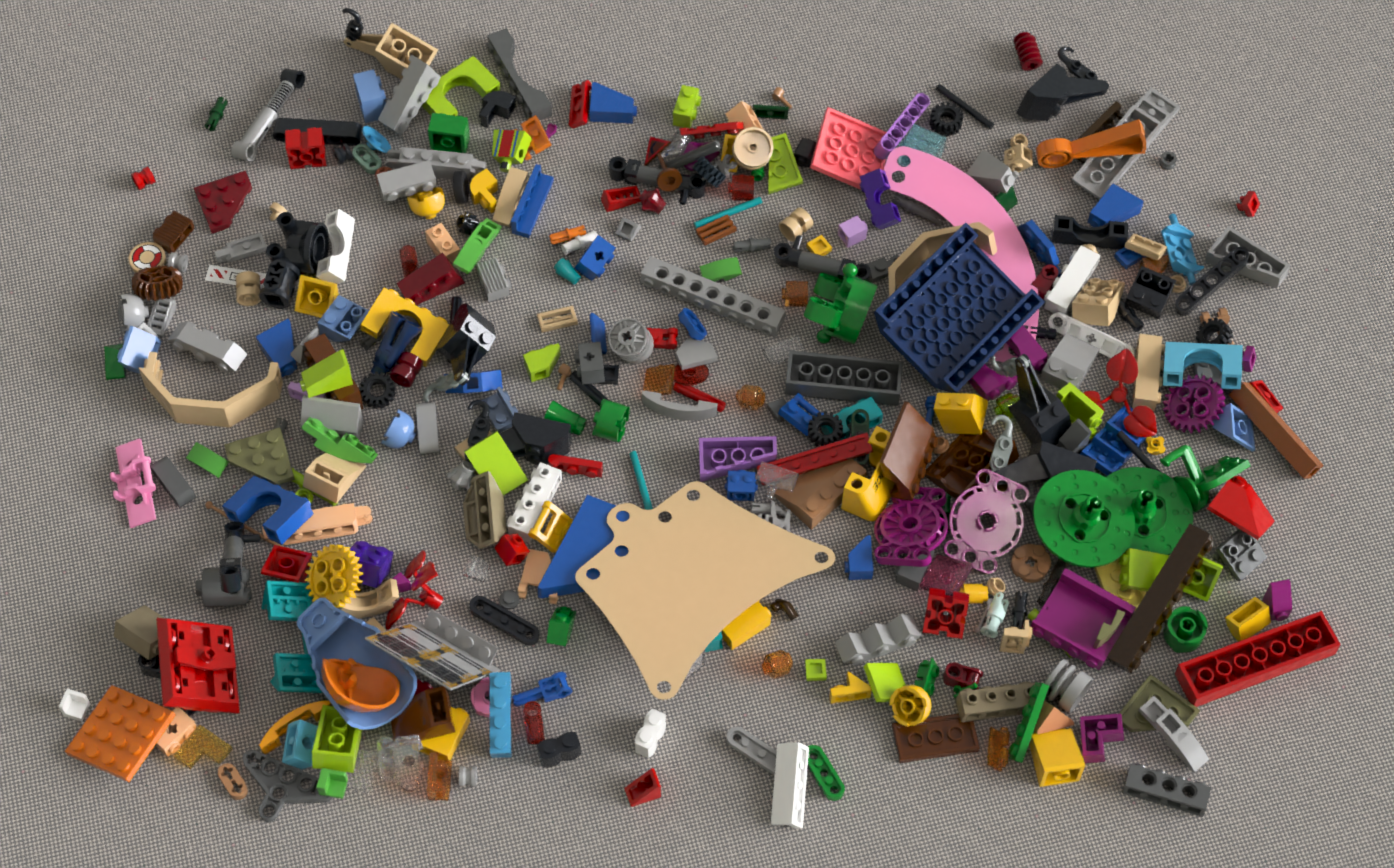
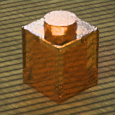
M786 281L785 288H782L781 299H785V306H807L808 281Z

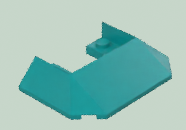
M266 581L261 609L267 610L268 620L297 621L299 616L313 603L314 597L308 596L311 590L306 589L309 583ZM303 633L304 654L275 653L273 655L275 675L270 680V683L278 692L323 693L316 683V673L311 665L313 662L311 655L308 654Z

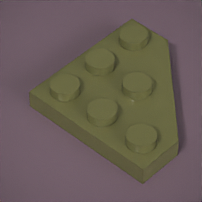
M280 427L224 444L227 458L231 465L238 466L259 478L262 477L274 485L295 480Z
M1150 674L1119 713H1121L1124 728L1130 732L1156 730L1138 711L1153 696L1167 710L1170 708L1187 728L1197 717L1200 709Z

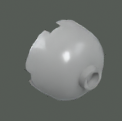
M120 294L119 297L122 300L118 301L119 321L123 320L124 326H120L121 331H129L130 326L138 328L145 321V317L149 316L148 306H144L143 300L139 296Z

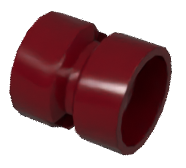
M403 352L397 361V365L392 369L390 378L402 387H411L416 375L423 367V361L413 353Z

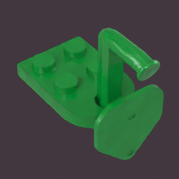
M1182 445L1160 459L1164 466L1169 467L1171 462L1179 457L1182 458L1190 478L1175 476L1173 479L1188 495L1194 512L1207 505L1209 490L1251 467L1248 459L1224 456L1218 460V463L1205 467L1203 472H1201L1194 453L1188 445Z

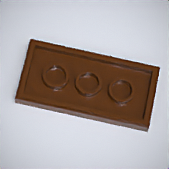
M959 713L926 718L925 721L915 726H904L898 722L891 725L899 763L980 751L974 721L961 722Z

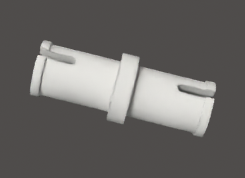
M593 230L583 236L578 235L574 240L561 244L563 253L568 255L578 249H585V246L590 245L598 236L596 231Z

